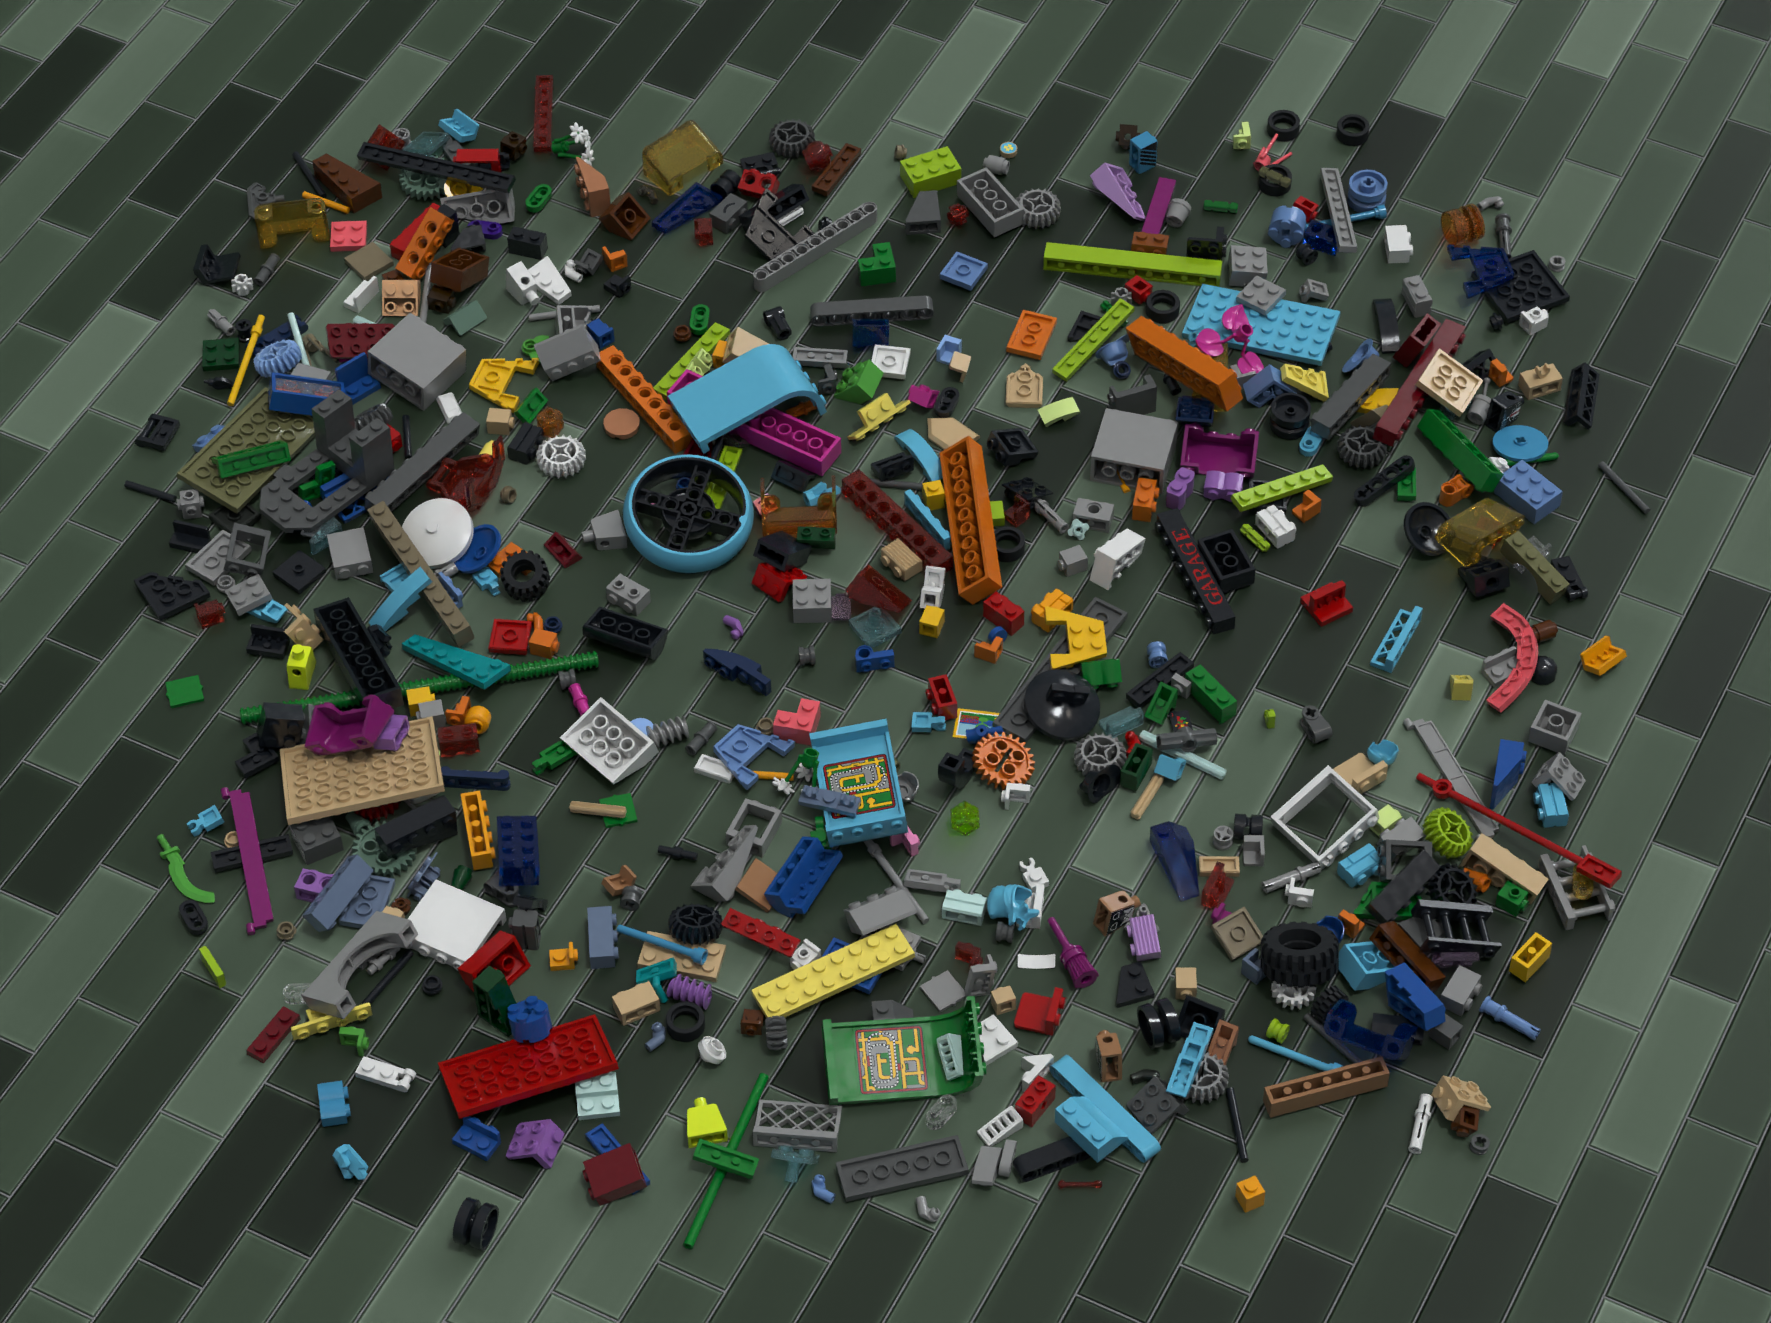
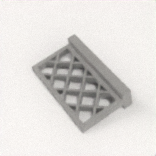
M759 1099L756 1123L753 1129V1146L837 1152L842 1106ZM763 1107L773 1108L774 1111L766 1114L763 1111ZM793 1109L795 1112L787 1116L783 1111ZM806 1111H814L816 1114L808 1117L804 1113ZM828 1112L837 1113V1115L831 1119H829L825 1114ZM779 1114L783 1119L776 1123L772 1118ZM800 1116L804 1121L797 1125L793 1119ZM821 1118L825 1122L817 1126L813 1121ZM768 1121L772 1126L767 1127L760 1125ZM789 1123L793 1128H781V1126ZM809 1124L813 1128V1130H805L802 1128ZM830 1126L834 1132L823 1131V1129Z

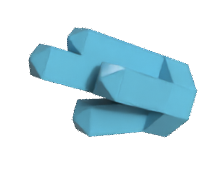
M820 482L810 490L803 492L804 503L809 510L836 501L835 495L841 493V488L836 485L827 489L826 483Z
M343 1144L338 1147L332 1156L344 1178L351 1179L355 1175L358 1180H364L368 1169L365 1161L350 1144Z

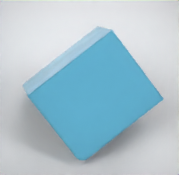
M1161 754L1154 773L1176 781L1181 779L1187 760L1182 758L1173 759Z

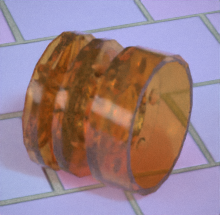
M1470 203L1466 206H1460L1459 209H1451L1443 212L1441 215V227L1444 237L1452 247L1484 237V220L1475 204Z

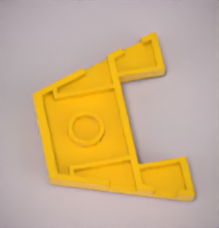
M505 358L482 359L469 383V389L504 409H510L511 413H514L520 399L518 396L505 394V391L515 371L534 375L539 365V358H532L529 361H523V358H516L515 361H505Z
M1045 606L1046 625H1066L1069 654H1050L1051 670L1064 667L1068 669L1073 667L1074 664L1095 661L1107 656L1103 621Z

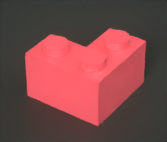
M801 698L797 713L778 710L773 723V734L779 736L781 740L788 741V739H791L795 743L812 746L809 733H814L817 730L821 716L820 701Z

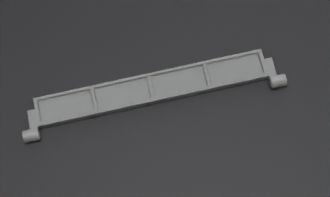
M1406 718L1403 721L1407 730L1415 729L1445 779L1452 783V789L1485 806L1432 720L1425 722L1423 719L1412 722L1410 718ZM1461 803L1479 832L1475 839L1477 840L1481 833L1494 838L1495 833L1499 832V827L1495 821Z

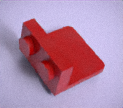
M764 562L758 564L752 584L776 601L782 602L789 585L793 584V580L807 579V576L798 568H792L783 572Z
M1055 987L1052 998L1027 992L1023 993L1014 1026L1053 1036L1056 1026L1060 1025L1061 1009L1064 1010L1066 998L1063 997V989Z

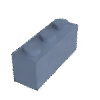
M612 906L587 908L591 969L615 967V959H619L618 947H614V942H618L617 930H613V926H617L616 914H612Z

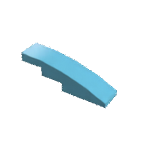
M419 567L407 577L383 602L368 623L371 626L375 624L380 625L384 631H387L409 613L407 608L420 598L418 593L432 583V580L425 571Z
M1193 1022L1189 1036L1185 1040L1181 1053H1179L1166 1092L1183 1098L1187 1097L1214 1030L1212 1027Z

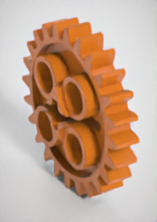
M995 732L993 737L987 734L986 738L982 737L980 742H977L972 752V761H974L973 767L978 768L976 774L983 775L981 780L987 778V785L993 782L995 788L1001 785L1002 790H1004L1007 783L1026 784L1035 769L1033 768L1035 761L1032 760L1034 754H1028L1031 748H1024L1026 742L1019 743V737L1014 740L1012 739V734L1006 737L1004 732H1002L1001 736ZM1008 750H1011L999 772H996L995 770L999 763H1001Z

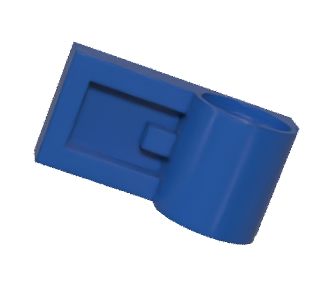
M867 645L859 646L856 649L855 655L857 673L895 667L893 649L873 652L872 648Z

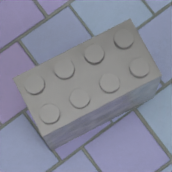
M412 313L403 318L368 350V374L423 411L466 372V349Z
M1106 408L1091 455L1090 481L1120 486L1122 482L1117 474L1118 469L1120 477L1129 488L1136 489L1138 478L1157 480V488H1160L1159 494H1163L1177 446L1178 421Z

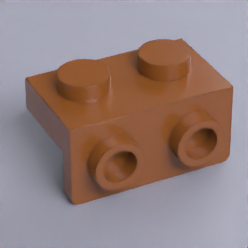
M1134 232L1131 251L1166 255L1169 236Z

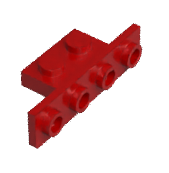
M732 908L729 909L721 924L726 929L790 958L801 942L800 939L783 932L776 926H769L758 918L754 919Z

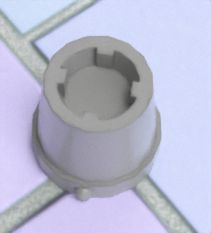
M1172 199L1169 203L1166 222L1172 227H1181L1191 212L1190 204L1183 199Z
M1482 394L1472 398V404L1467 414L1471 422L1478 425L1484 423L1487 418L1491 398Z

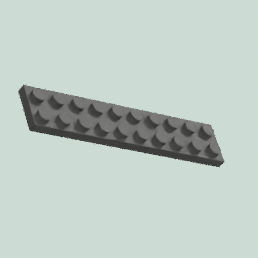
M1095 597L1081 615L1104 622L1107 643L1127 619L1128 613ZM1066 633L993 721V727L1002 726L1005 734H1012V737L1015 739L1019 737L1020 742H1027L1037 729L1030 722L1025 712L1024 695L1028 685L1037 675L1051 670L1050 654H1069ZM1080 663L1074 664L1073 667L1068 669L1066 667L1060 669L1071 671L1081 676Z

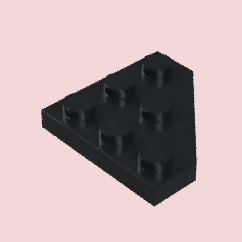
M154 572L147 573L134 580L135 586L159 621L211 597L210 592L201 580L194 579L193 581L184 580L183 577L168 575V577L158 576V573Z

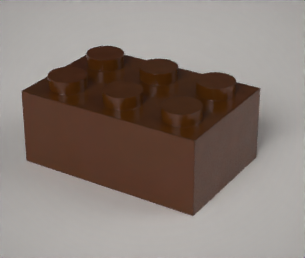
M457 248L432 262L430 282L437 284L438 287H447L454 292H462L488 277L489 257Z

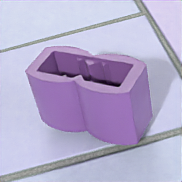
M1182 467L1176 472L1175 479L1167 487L1166 507L1171 509L1178 508L1179 510L1184 507L1186 498L1194 490V471Z
M1215 470L1207 471L1204 497L1211 500L1224 499L1232 502L1230 500L1232 494L1243 490L1244 475Z
M393 714L374 743V749L397 751L410 728L408 717L406 715Z

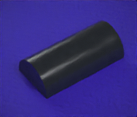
M599 607L582 627L583 635L587 638L652 660H656L660 656L668 635V629L603 607Z

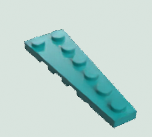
M416 634L402 643V650L484 690L511 671L510 664L504 663L499 659L485 657Z

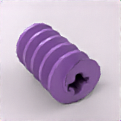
M678 974L676 978L670 981L667 988V997L673 996L675 1000L681 999L682 1002H693L700 1007L703 1006L705 1010L708 1008L712 998L711 984H708L705 989L703 981L696 986V979H693L690 984L688 976L683 981L681 980V974Z

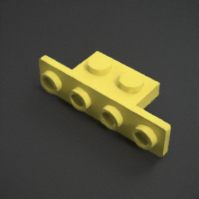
M888 393L882 394L857 411L864 426L847 437L848 440H861L866 436V432L878 429L880 427L878 424L881 422L886 423L893 419L892 415L895 413L899 414L907 409L906 406L911 403L910 400L901 401L894 406Z
M368 1002L355 1006L345 1019L307 1009L306 1014L309 1022L291 1027L293 1040L305 1039L310 1035L324 1033L338 1026H346L353 1021L365 1020L372 1016L371 1005Z

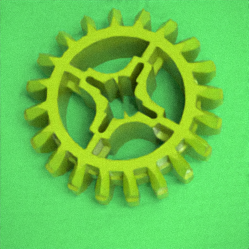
M1441 807L1433 810L1426 816L1422 825L1424 828L1423 833L1426 835L1425 840L1432 842L1434 852L1438 851L1440 856L1445 855L1447 859H1455L1465 855L1472 847L1473 839L1471 837L1473 833L1469 831L1471 827L1467 826V820H1463L1461 815H1457L1456 811H1451L1450 808L1445 809Z

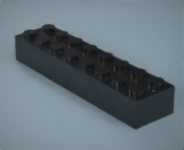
M350 598L314 608L316 626L321 631L320 634L361 707H366L362 704V701L368 695L378 696L381 701L390 705L392 709L404 705L400 685Z

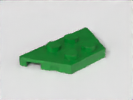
M1371 882L1367 893L1363 895L1359 906L1354 910L1353 914L1358 919H1375L1365 907L1389 882ZM1414 894L1410 898L1412 902L1404 910L1400 908L1396 912L1398 917L1395 920L1413 918L1411 909L1419 899H1422L1421 896Z

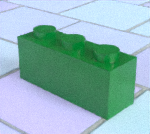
M1201 664L1185 673V679L1192 682L1191 695L1220 724L1236 715L1237 700Z

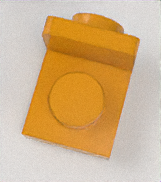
M569 942V948L549 950L551 971L575 969V961H578V949L573 948V942Z

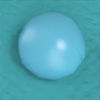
M1382 740L1378 745L1373 742L1367 749L1368 758L1372 763L1377 764L1384 760L1388 766L1395 762L1399 752L1398 746L1388 740Z

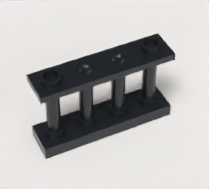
M1419 899L1411 909V914L1414 918L1423 919L1427 933V939L1421 945L1420 951L1483 956L1485 958L1494 957L1502 947V944L1490 942L1485 922L1493 913L1492 906ZM1432 919L1441 920L1445 938L1435 936ZM1450 921H1458L1460 923L1464 940L1454 939ZM1468 922L1478 924L1482 941L1472 940Z

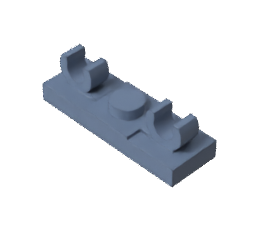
M804 785L798 802L802 806L856 817L861 804V797Z

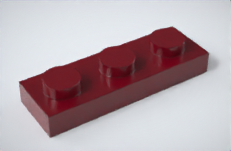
M283 1006L247 1048V1055L264 1064L290 1033L291 1027L301 1020L300 1015Z

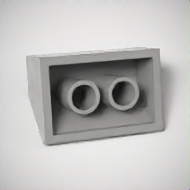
M583 324L534 344L542 367L552 381L601 361L598 345Z
M892 886L886 888L883 894L878 895L876 893L867 896L866 901L850 903L848 905L849 908L843 911L851 932L865 935L916 914L917 910L904 889Z

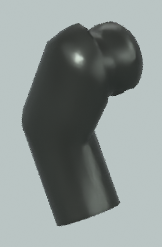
M1142 1069L1129 1075L1133 1084L1146 1079L1151 1080L1154 1076L1161 1078L1157 1070Z

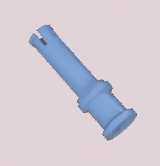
M1490 996L1485 998L1479 1009V1012H1485L1494 1017L1496 1022L1502 1021L1532 1040H1535L1541 1029L1508 1011L1505 1005L1501 1006L1491 1000Z

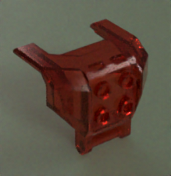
M502 435L492 443V455L484 453L463 457L458 461L444 458L441 462V467L433 478L428 480L426 487L431 491L440 493L442 498L458 502L468 513L476 509L479 510L499 482L505 461ZM447 470H450V472L447 474V476H446L445 479L442 481V483L439 482L440 479H441V478L443 477V475L445 474V472H446Z

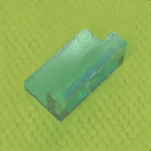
M1130 706L1099 720V725L1107 736L1111 734L1112 738L1143 725L1144 712L1140 707L1133 709Z

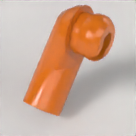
M533 612V614L528 613L527 621L534 623V630L535 628L543 630L542 617L537 612Z

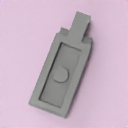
M909 869L904 879V887L934 892H947V890H960L961 879L949 878L947 874Z

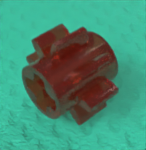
M958 203L949 207L950 212L947 213V218L951 224L958 226L967 222L966 217L969 216V212L964 205L960 206Z

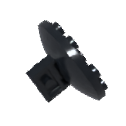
M1055 669L1042 672L1030 682L1024 695V708L1028 719L1036 729L1049 738L1067 741L1079 739L1087 735L1094 728L1100 716V701L1095 689L1087 680L1071 671Z

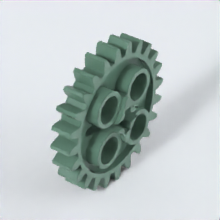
M401 169V174H399L400 186L406 195L410 194L411 198L417 196V200L423 197L424 201H426L427 197L433 200V196L440 198V194L445 195L444 184L446 179Z
M375 822V827L368 825V830L361 829V834H356V840H353L352 854H358L374 870L372 873H375V876L382 874L383 877H386L389 874L394 878L395 872L401 875V869L408 871V865H413V860L416 859L417 848L387 857L376 842L374 828L380 825L378 822Z

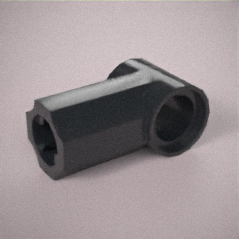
M778 306L763 311L764 321L768 327L771 326L777 339H788L792 334V330L785 320L782 307Z

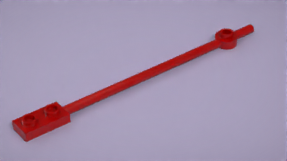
M1418 773L1416 780L1433 788L1435 797L1439 799L1451 797L1578 864L1576 866L1577 872L1609 889L1622 876L1621 870L1590 854L1582 858L1454 791L1452 783L1447 779L1435 781L1422 773Z

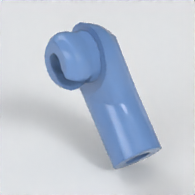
M815 1175L811 1184L814 1195L830 1204L833 1203L836 1194L826 1190L825 1177L823 1175Z

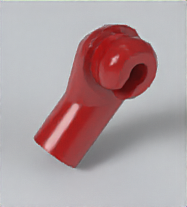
M1128 731L1125 734L1129 747L1126 751L1127 758L1134 744H1141L1138 736L1133 731Z

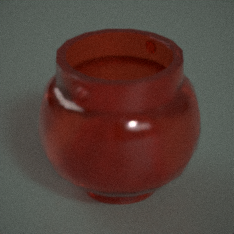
M813 141L807 145L806 149L802 150L811 171L815 169L823 170L831 163L830 157L833 154L828 144L824 145L822 141Z

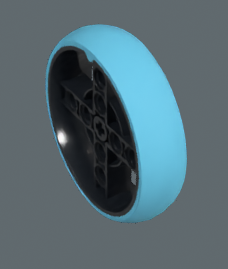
M676 455L651 464L636 477L626 494L623 506V520L630 541L647 560L670 571L697 573L712 570L725 564L743 548L752 530L754 509L747 487L729 467L714 459L700 455ZM691 477L688 487L677 489L669 495L650 491L656 485L667 480ZM710 482L720 486L729 493L736 502L740 515L715 508L713 500L707 494ZM637 512L662 519L664 527L670 533L666 546L654 540L645 532L639 523ZM708 532L728 537L721 543L706 549L686 550L689 540L703 537Z

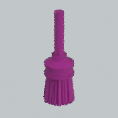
M1054 917L1049 918L1047 922L1063 947L1060 961L1065 969L1069 971L1075 988L1090 986L1099 976L1098 972L1087 960V955L1082 946L1070 944Z

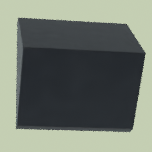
M1187 994L1178 1018L1181 1036L1188 1038L1193 1022L1212 1027L1214 1031L1208 1045L1209 1047L1219 1019L1224 1021L1225 1009Z

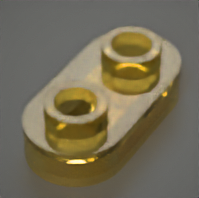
M1575 864L1572 871V893L1576 898L1585 900L1592 896L1593 880L1580 875L1576 871L1578 864Z

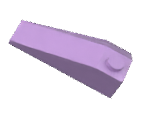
M1103 163L1090 175L1093 180L1092 184L1096 189L1100 190L1134 219L1145 221L1146 217L1141 205L1135 201L1137 195L1130 189L1133 185L1123 168Z

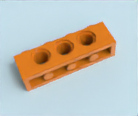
M430 207L395 268L414 280H420L425 275L428 265L433 261L434 255L442 245L446 234L451 230L454 220Z

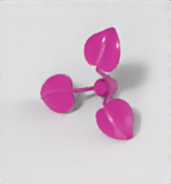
M1243 304L1229 308L1222 315V324L1225 329L1232 330V335L1220 341V335L1215 330L1206 328L1199 332L1195 339L1200 351L1211 357L1220 356L1224 351L1222 344L1232 338L1237 342H1244L1241 351L1242 358L1237 361L1241 374L1253 371L1257 374L1264 369L1260 358L1255 353L1249 351L1245 354L1247 344L1250 342L1248 338L1253 334V328L1249 324Z

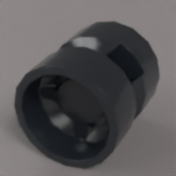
M725 170L720 175V178L711 184L710 191L712 195L722 202L730 193L734 194L738 190L741 177L733 170Z
M1235 813L1234 839L1243 840L1244 835H1262L1263 815L1252 814L1250 817H1247L1246 814Z

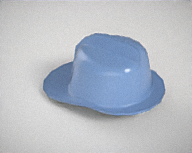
M1128 334L1101 347L1096 352L1095 357L1102 358L1109 366H1114L1118 361H1125L1128 356L1126 347L1129 341Z
M1372 339L1365 340L1359 346L1353 356L1343 366L1342 372L1347 373L1354 368L1359 369L1363 361L1372 354L1379 356V353L1372 346Z

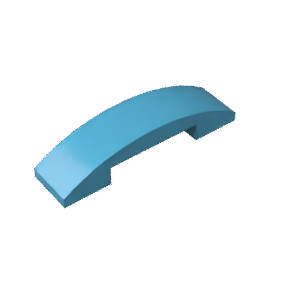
M909 429L894 436V439L903 450L907 449L923 468V474L930 482L936 480L943 481L940 459L917 432Z

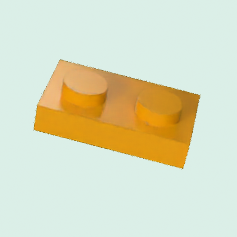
M1604 636L1583 651L1580 657L1585 671L1601 676L1626 658L1627 655L1624 649L1611 644L1609 636Z

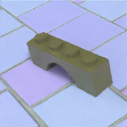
M1519 530L1505 539L1500 552L1511 564H1521L1531 572L1536 580L1538 592L1550 605L1564 596L1570 585L1569 582Z

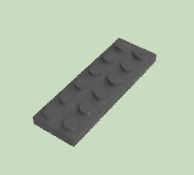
M958 1135L836 1162V1169L846 1202L969 1174Z

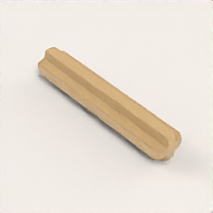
M1157 773L1154 774L1131 810L1130 816L1136 820L1141 818L1162 785L1164 776Z
M571 801L569 806L570 812L618 818H625L627 813L625 806Z

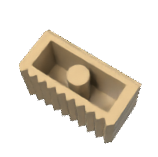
M899 538L884 548L882 547L881 562L884 566H889L896 577H901L903 581H906L922 571V560Z

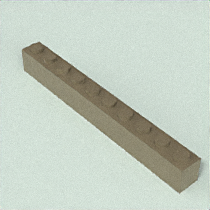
M381 501L367 509L372 523L407 574L410 576L421 567L432 580V583L420 593L458 648L473 640L475 637L471 626L385 502Z

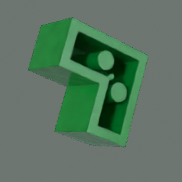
M890 242L872 244L873 257L858 259V275L861 286L896 282V266Z

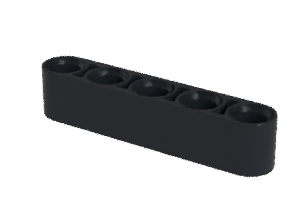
M1069 1136L1021 1154L1013 1160L1012 1164L1021 1181L1028 1182L1092 1157Z

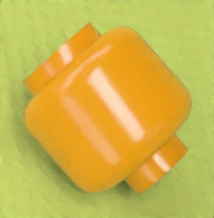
M483 706L471 707L465 717V728L473 734L485 733L490 725L491 714Z

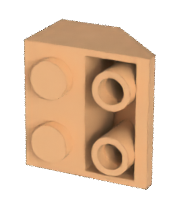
M382 280V316H407L409 313L418 316L421 298L420 280Z

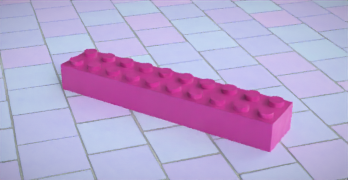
M686 369L667 391L668 404L671 405L668 395L703 376ZM775 408L765 411L727 433L820 476L825 474L842 453L840 437Z

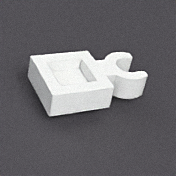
M1029 858V866L1024 865L1020 861V870L1023 872L1022 878L1032 892L1036 891L1037 884H1044L1045 887L1049 886V880L1042 868H1035L1033 858Z

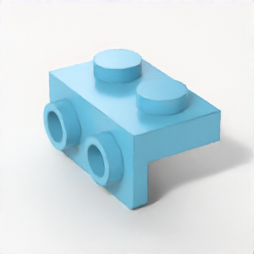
M459 109L454 110L452 118L441 119L438 124L445 133L450 134L460 143L475 140L479 129V124Z

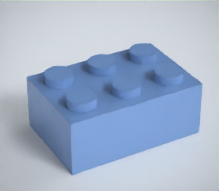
M1523 460L1505 471L1494 489L1496 495L1533 524H1536L1560 506L1563 493L1562 490Z

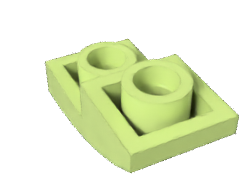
M701 348L692 358L686 369L704 376L713 364L711 355Z
M1073 397L1053 402L1038 409L1046 427L1062 418L1066 421L1081 413Z

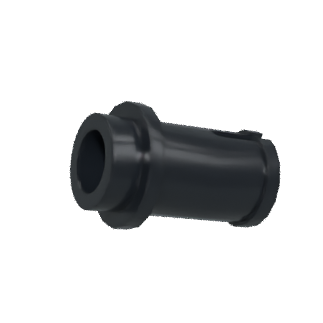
M1165 374L1163 382L1167 384L1170 394L1175 396L1181 393L1177 380Z

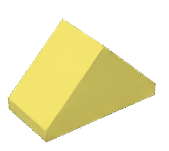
M1450 675L1451 700L1471 701L1473 679L1471 676Z

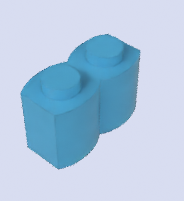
M342 1080L317 1084L322 1126L348 1123L347 1117L351 1116L350 1105L345 1104V1099H349L348 1087H343Z

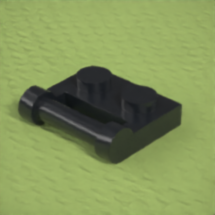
M151 414L141 435L137 436L134 442L139 447L147 446L165 451L178 430L180 422L176 419ZM157 425L151 436L147 438L150 432L152 431L153 427Z

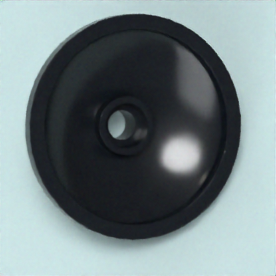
M1420 502L1413 505L1405 514L1404 532L1410 544L1417 551L1428 556H1438L1445 553L1452 546L1455 534L1454 526L1448 514L1441 507L1430 502Z

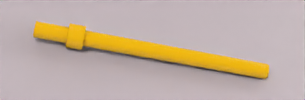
M258 315L255 325L252 326L251 337L227 401L228 406H234L257 339L263 331L262 325L265 320L263 315Z

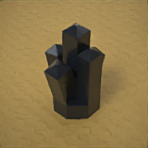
M380 625L369 626L367 629L382 656L387 658L390 654V649L393 647L389 643L392 637Z

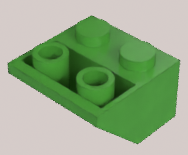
M869 359L859 362L856 366L844 370L842 373L843 377L836 386L837 390L834 397L862 404L873 398L884 373Z

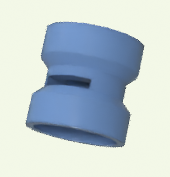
M1156 641L1147 646L1149 665L1153 668H1160L1168 661L1165 654L1166 645L1163 642Z

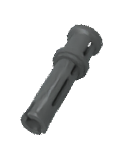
M1506 213L1498 214L1495 217V223L1497 224L1496 234L1500 240L1502 261L1512 258L1510 243L1512 228L1509 225L1511 218Z

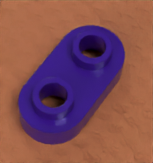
M473 220L468 224V226L481 225L485 239L495 240L503 234L502 226L497 222Z

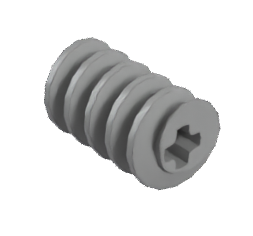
M683 715L682 720L679 716H676L675 723L671 718L667 720V724L661 721L660 727L655 723L653 724V730L650 726H646L647 736L655 743L657 748H660L661 741L666 746L667 739L674 743V737H677L681 741L682 734L689 738V729Z

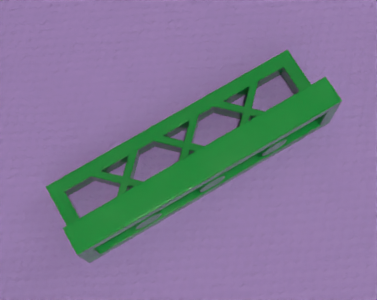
M279 440L212 457L211 460L213 464L217 465L219 478H225L291 461L288 443Z

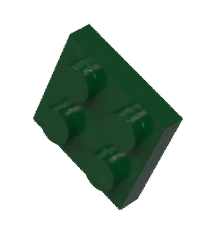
M239 338L203 340V371L239 369Z

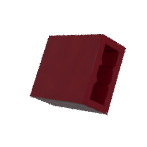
M1427 313L1393 355V358L1407 368L1425 347L1441 323Z
M630 1143L583 1162L585 1170H582L584 1178L591 1185V1188H588L591 1199H596L600 1206L647 1187L636 1151Z

